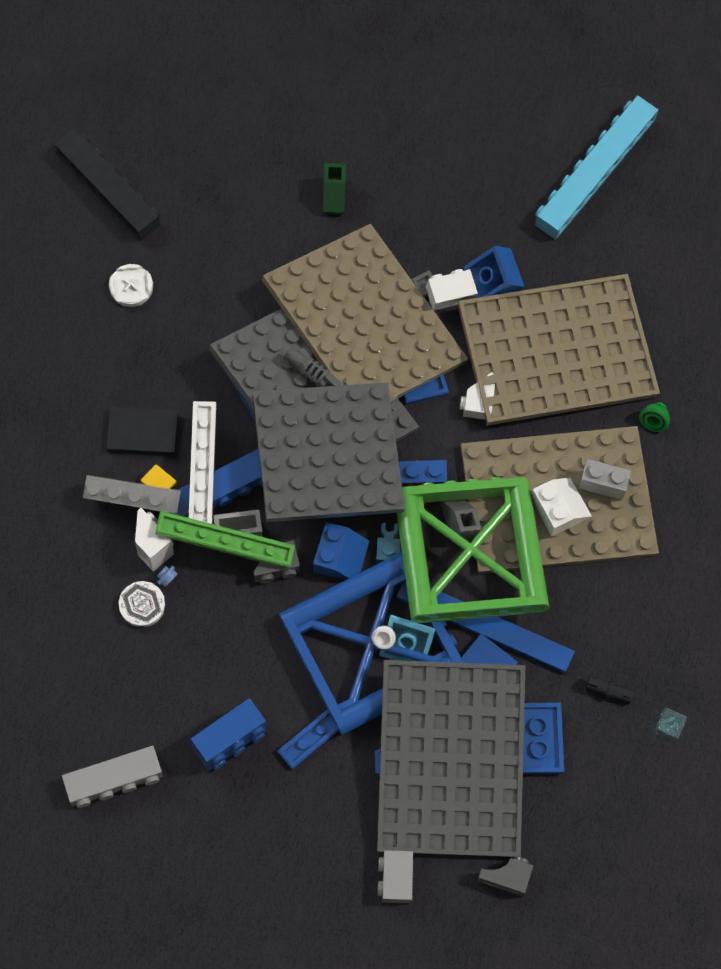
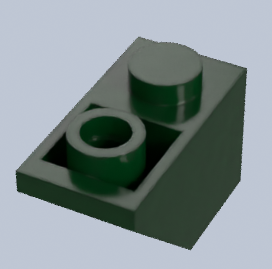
M324 163L323 214H344L346 164Z

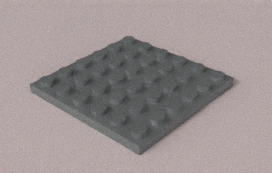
M388 382L253 391L252 397L266 522L404 512L405 505Z

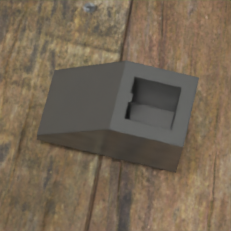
M465 500L440 501L447 526L465 540H473L482 529L476 509Z
M294 540L288 541V542H284V543H288V544H291V545H295V544H294ZM294 548L289 569L260 562L254 570L255 582L264 584L272 582L274 578L282 576L285 579L296 576V573H300L296 548Z

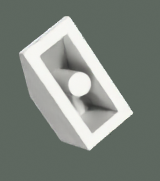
M478 382L467 389L465 397L461 396L460 410H464L463 417L485 419ZM495 384L484 386L486 397L494 396ZM489 406L490 414L492 413V406Z

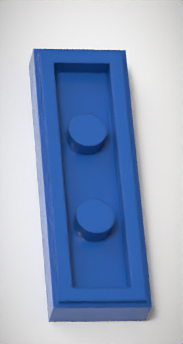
M329 709L324 711L277 751L292 770L339 731L338 726L335 725L330 715Z

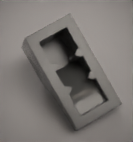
M521 857L510 858L508 864L500 869H481L477 882L523 897L533 865L528 864L529 861Z

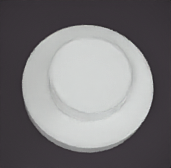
M380 626L373 632L372 640L376 647L388 649L393 646L396 635L392 628Z

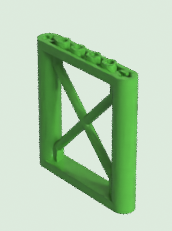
M492 477L481 481L469 479L466 482L446 481L443 484L428 482L419 486L402 487L405 510L404 512L397 513L412 622L427 623L540 613L549 609L529 479L524 477L505 479ZM500 496H503L504 504L471 543L424 509V503ZM510 510L522 581L478 549ZM421 518L464 550L431 590ZM471 556L516 588L519 594L517 598L448 604L437 603V596Z

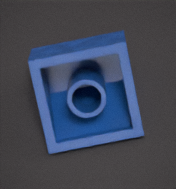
M493 246L463 266L464 270L470 269L478 292L476 298L517 292L525 287L510 248Z
M326 522L313 563V572L344 581L359 574L369 540L347 527Z

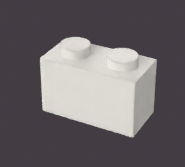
M457 269L444 276L436 274L428 279L425 287L428 291L433 311L456 306L458 301L476 298L478 294L470 269L465 271Z

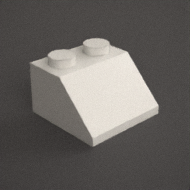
M571 478L553 479L532 490V502L551 537L592 517Z

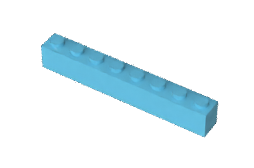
M637 96L633 102L631 100L627 102L623 108V114L621 116L617 115L610 125L612 127L608 131L604 130L598 139V144L596 146L592 145L588 149L587 157L583 161L579 160L573 169V174L571 176L567 175L561 182L562 187L558 191L554 190L549 196L547 205H542L535 214L537 217L535 226L556 240L655 121L658 109L641 97Z

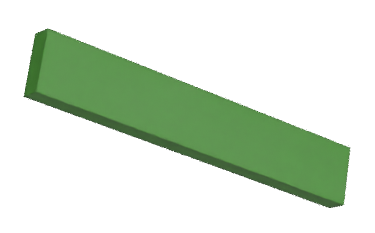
M160 511L154 534L287 569L291 567L295 545L164 511Z

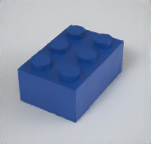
M249 698L192 737V749L208 772L212 769L216 771L226 764L225 760L232 755L234 757L240 755L246 750V745L251 742L255 744L265 737L264 733L267 732L266 720Z

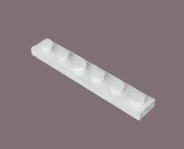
M193 401L189 518L212 524L216 402Z

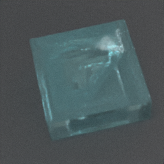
M664 707L656 729L679 738L687 716Z

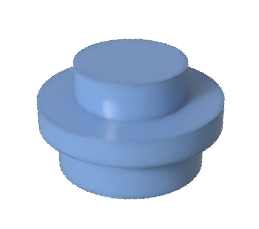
M165 566L157 575L159 578L157 583L166 587L178 574L174 571L175 568L172 566L169 569Z

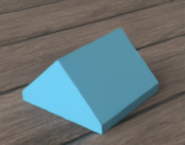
M391 615L388 627L392 628L395 632L396 640L394 644L428 655L435 628ZM382 650L379 653V656L391 660L415 661Z

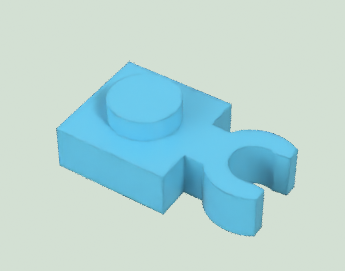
M382 523L381 534L384 538H378L376 562H383L400 553V539H394L398 533V524H394V530L388 532L385 529L386 523Z

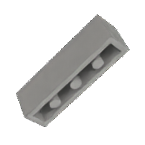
M87 475L83 498L177 513L181 490Z
M154 746L62 775L69 801L72 807L77 806V808L88 806L91 804L90 801L98 798L100 800L109 799L114 796L113 793L123 791V793L133 791L137 785L143 783L146 785L157 783L159 778L163 777Z

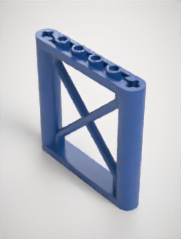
M402 552L279 613V617L325 706L329 709L330 715L335 725L338 726L341 735L382 715L383 688L358 700L375 648L415 661L463 663L455 648L457 642L453 634H448L444 628L446 626L445 621L428 622L431 628H435L434 635L443 652L435 656L395 644L388 649H380L374 645L372 640L373 632L376 628L383 626L395 587L406 582ZM386 586L369 637L316 621ZM310 629L366 645L350 697L339 705L336 703L301 636L302 633Z

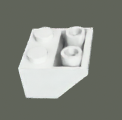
M140 508L137 512L135 537L137 553L152 571H155L174 555V544L170 538L154 535L157 519L150 511L146 513Z

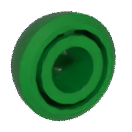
M661 402L650 404L640 412V422L648 430L662 432L669 427L670 414L665 404Z

